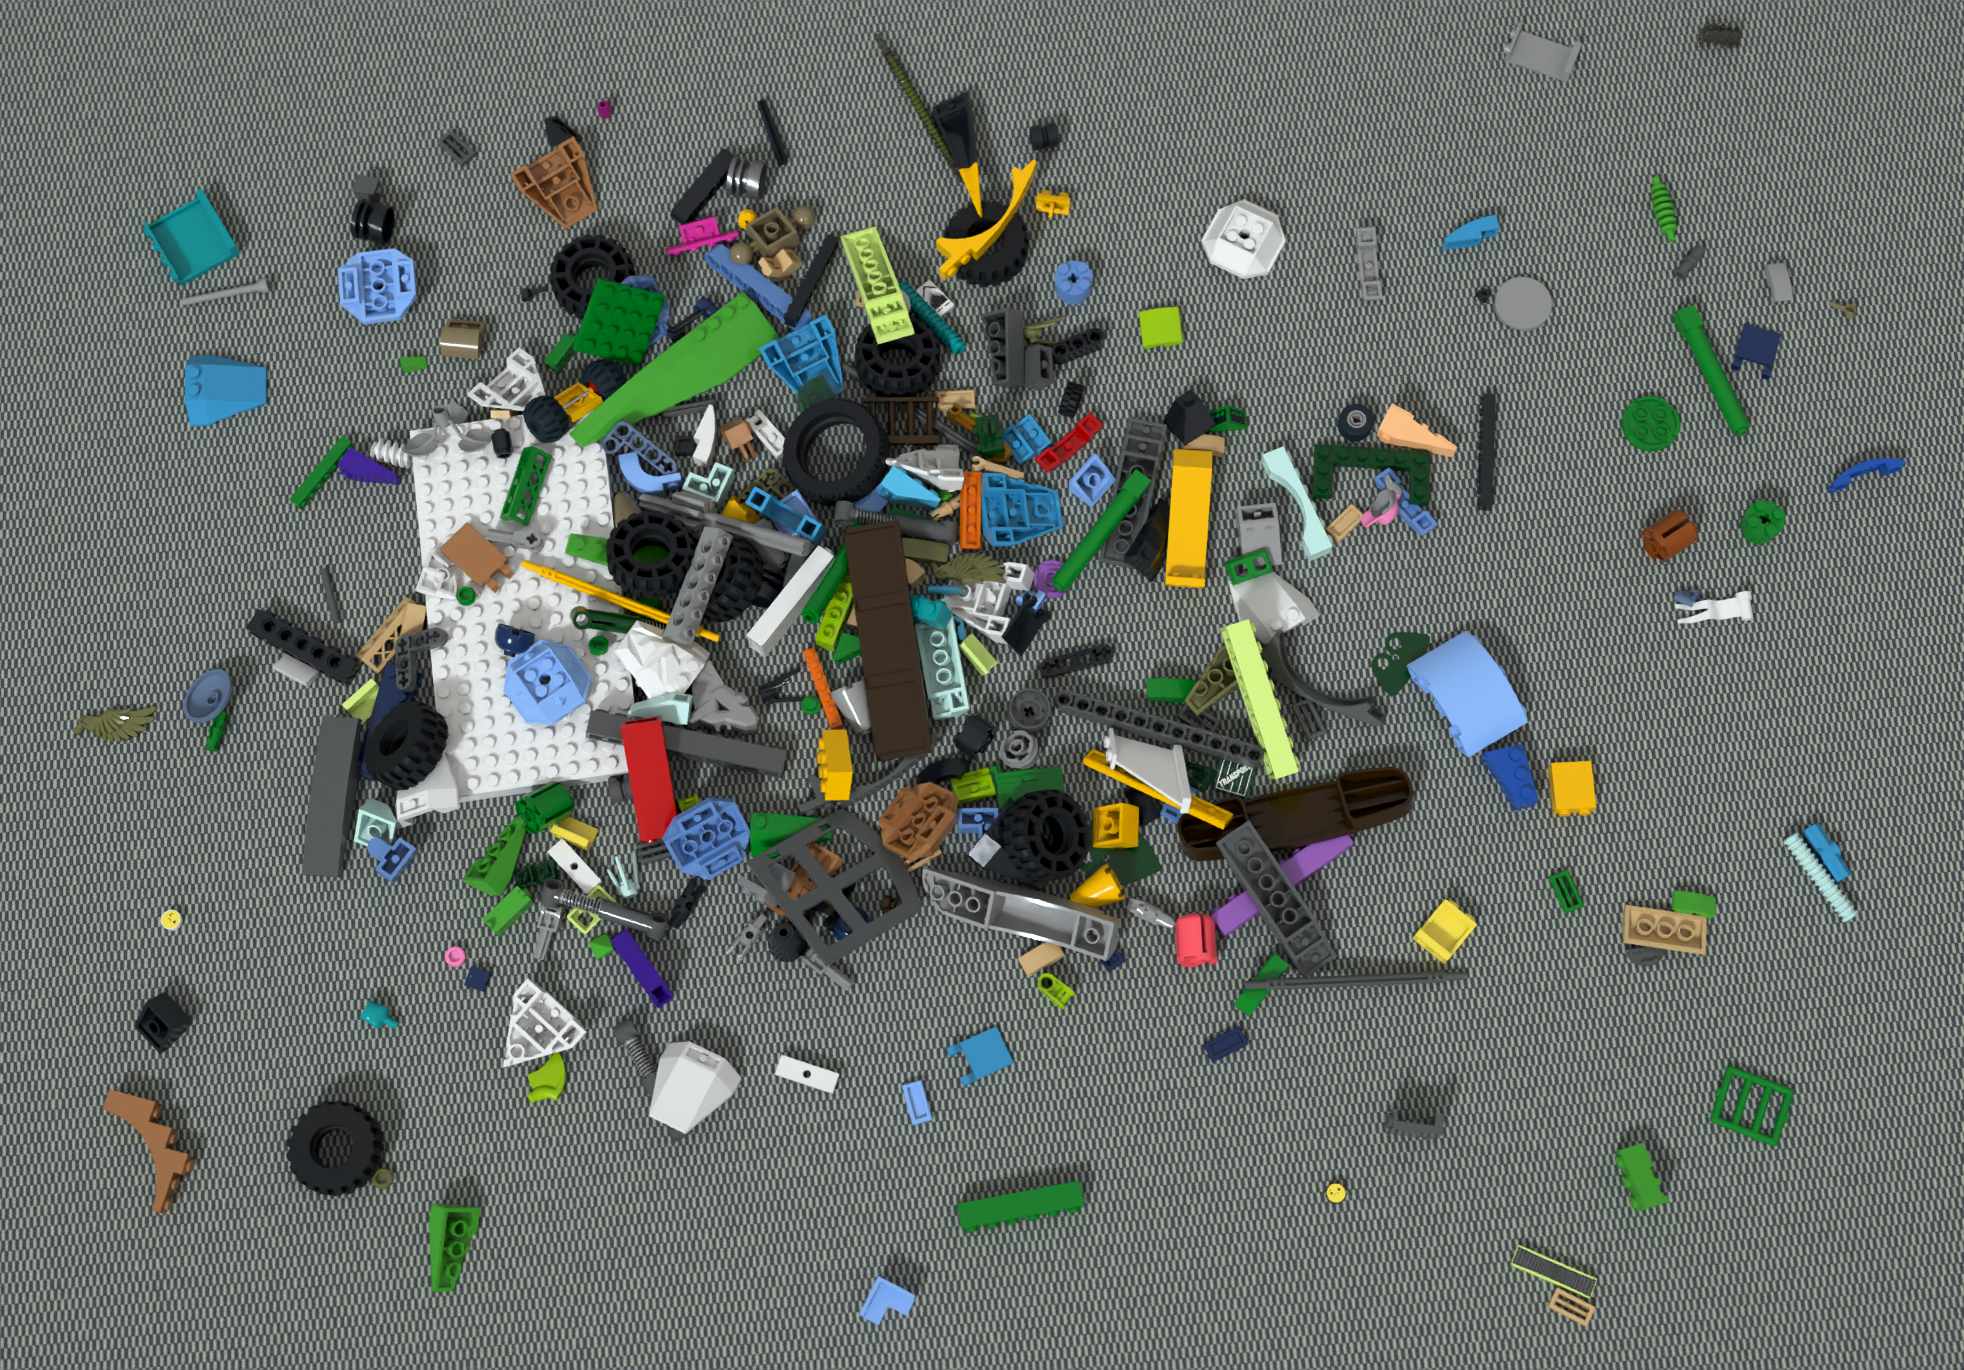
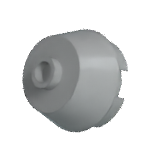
M1013 731L1014 734L1007 739L1004 738L1000 745L1002 760L1010 767L1022 770L1028 769L1037 762L1039 757L1037 740L1026 731Z

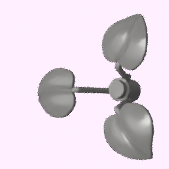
M452 400L447 406L440 404L432 409L435 419L432 422L433 436L427 433L418 434L407 443L402 451L413 457H422L434 452L438 447V443L435 441L437 438V426L446 428L451 425L462 439L458 444L460 450L466 453L481 450L491 442V437L485 431L478 429L470 430L466 435H463L455 424L464 423L468 419V413L463 407Z

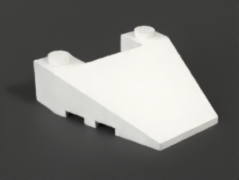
M1006 562L1004 565L995 566L1006 571L1005 574L1000 575L1007 581L1006 584L983 581V584L970 583L962 585L957 580L949 579L948 585L961 587L965 592L964 594L944 595L943 598H950L953 615L958 616L963 622L992 641L1007 644L1001 636L1012 620L1003 617L1012 589L1030 591L1035 576L1030 567L1026 564Z

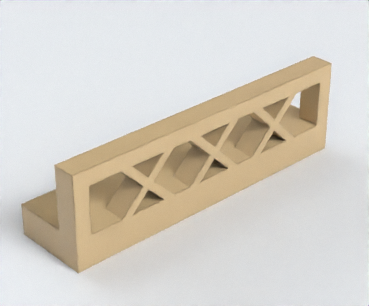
M405 597L355 655V657L367 664L376 673H379L386 665L387 660L389 661L395 654V644L400 635L397 636V628L399 625H402L406 602L415 603L410 598ZM389 639H394V647L391 650H385L384 643ZM381 654V662L376 667L370 660L374 655Z

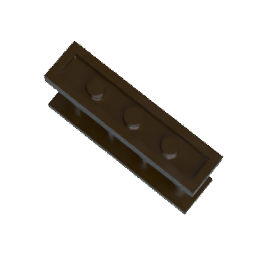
M868 394L867 398H862L863 404H869V411L875 417L876 404H888L887 437L890 445L940 444V436L934 432V403H940V399L936 397V394H924V397H878L877 394ZM915 403H926V432H924V435H917L915 432ZM895 404H907V432L905 435L898 436L896 432ZM863 436V445H864V446H866V438H865V436Z

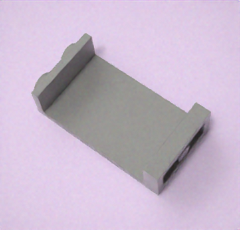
M1522 22L1518 23L1517 28L1513 27L1509 37L1512 41L1511 43L1507 42L1503 52L1506 54L1504 61L1567 83L1582 43L1575 41L1573 48L1521 31Z

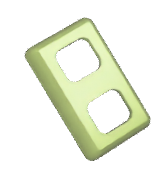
M599 885L595 886L586 896V898L589 896L590 899L593 897V900L597 897H602L603 899L616 902ZM574 908L567 915V919L583 934H587L601 920V918H598V914L595 915V913L592 914L590 912L589 914L593 917V920L585 926L578 920V917L585 909L582 911L581 909Z

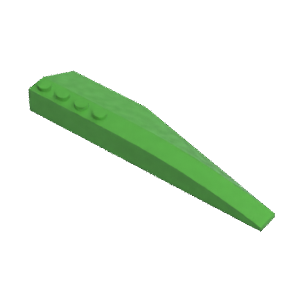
M742 292L628 380L569 434L583 448L601 440L617 420L623 419L634 425L639 423L641 419L646 417L648 419L676 406L679 402H686L699 393H706L710 388L725 384L759 358L762 354L758 348L780 337L757 305ZM620 425L617 428V432L621 431V428L626 427V425Z

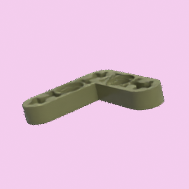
M770 468L765 470L738 498L741 500L740 502L745 503L748 498L747 495H750L754 486L762 488L768 494L772 491L782 500L797 490V488L777 470ZM768 475H770V476H773V475H774L775 480H774V481H772V480H769V481H768L767 476H768ZM783 486L790 488V492L786 495L779 492ZM801 493V495L803 496V498H804L805 501L807 502L806 497L804 496V494Z

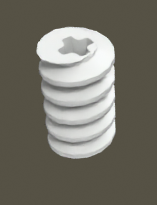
M380 438L379 442L374 441L371 446L370 458L373 461L378 460V462H385L386 464L392 463L393 466L399 465L401 468L406 467L407 469L412 464V456L402 451L406 446L404 443L399 448L398 442H394L393 446H391V440H387L386 444H384V438Z

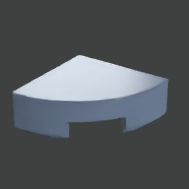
M1694 589L1684 592L1679 591L1675 594L1674 600L1692 607L1701 591Z

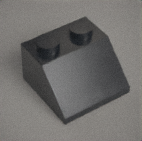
M164 992L146 1001L134 1027L159 1054H162L185 1033L191 1019Z

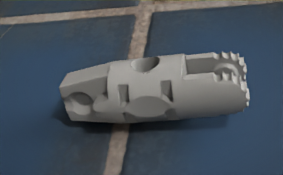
M1135 898L1129 900L1126 909L1139 918L1155 926L1159 924L1169 929L1175 926L1176 919L1165 913L1164 909L1156 907L1147 901Z
M761 913L756 921L750 919L726 952L730 954L735 950L738 943L742 944L745 948L737 956V960L741 962L755 941L765 931L762 925L768 918ZM746 933H750L752 939H748Z

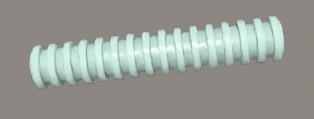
M1794 833L1784 840L1783 844L1788 845L1787 849H1791V854L1795 855V859L1800 861L1799 865H1803V870H1806L1808 872L1807 875L1812 877L1811 881L1814 880L1816 882L1814 885L1819 886L1818 890H1822V895L1827 897V902L1830 901V906H1834V911L1838 912V916L1843 918L1842 922H1847L1856 916L1858 911L1853 909L1854 905H1850L1851 901L1846 900L1847 896L1841 893L1843 891L1837 888L1839 887L1838 884H1834L1835 880H1831V875L1827 874V870L1822 868L1823 864L1818 863L1819 859H1815V854H1812L1810 852L1811 849L1806 847L1807 843L1802 842L1804 839L1799 838L1800 834Z

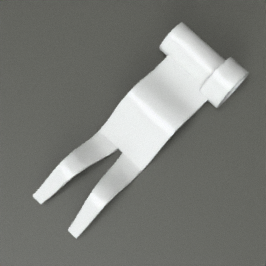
M1751 591L1736 593V598L1695 602L1692 607L1685 604H1675L1676 609H1707V611L1695 616L1678 619V624L1696 623L1708 619L1724 620L1734 617H1741L1742 621L1752 620L1754 617L1751 606Z

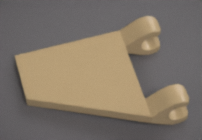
M979 456L972 458L973 462L979 463L978 465H972L973 472H980L979 470L985 468V473H1004L1008 477L1024 480L1023 472L988 462Z

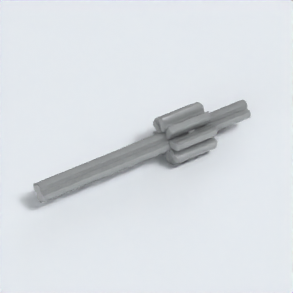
M686 491L673 493L672 500L647 493L641 494L639 497L640 503L638 506L641 510H648V512L661 511L663 514L673 515L676 520L679 519L685 524V528L691 531L692 538L700 540L704 526L720 528L727 533H732L744 540L802 557L807 556L810 552V540L718 514V508L714 507L715 501L707 497Z

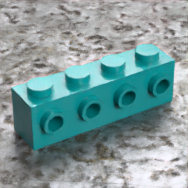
M910 594L914 622L946 630L952 611L945 606V602L938 599L930 601L922 595L914 597Z

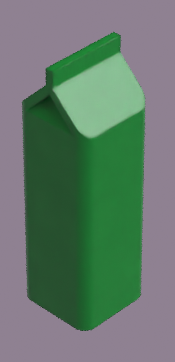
M1273 953L1252 981H1264L1265 978H1281L1290 965ZM1246 989L1233 1005L1250 1017L1271 990Z

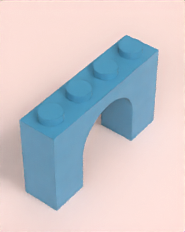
M754 486L745 502L751 508L820 546L829 530L821 523L792 509Z

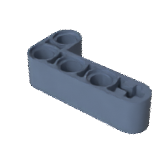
M617 420L601 440V446L608 454L616 453L625 443L662 474L669 475L676 471L677 465L674 459L626 420ZM620 425L628 427L627 432L624 434L618 433L617 428ZM635 437L642 438V444L639 446L633 445V439ZM608 440L615 441V446L611 449L605 447V443ZM651 449L657 450V455L654 458L647 456L648 451ZM661 458L667 464L670 462V469L664 467L663 463L660 462Z

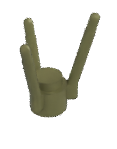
M1066 316L1024 324L1025 339H1030V343L1053 346L1056 342L1037 339L1036 337L1040 336V328L1057 325V322L1066 320Z

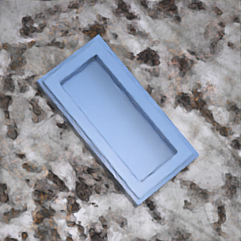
M922 1080L902 1085L912 1125L932 1121Z

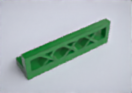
M534 446L523 448L500 519L504 521L514 520L524 526L529 525L552 455ZM537 454L545 458L543 465L538 467L536 462ZM535 472L538 480L537 483L532 485L530 475ZM529 489L532 497L530 501L526 502L524 493ZM521 507L524 508L526 513L524 519L517 516L518 510Z

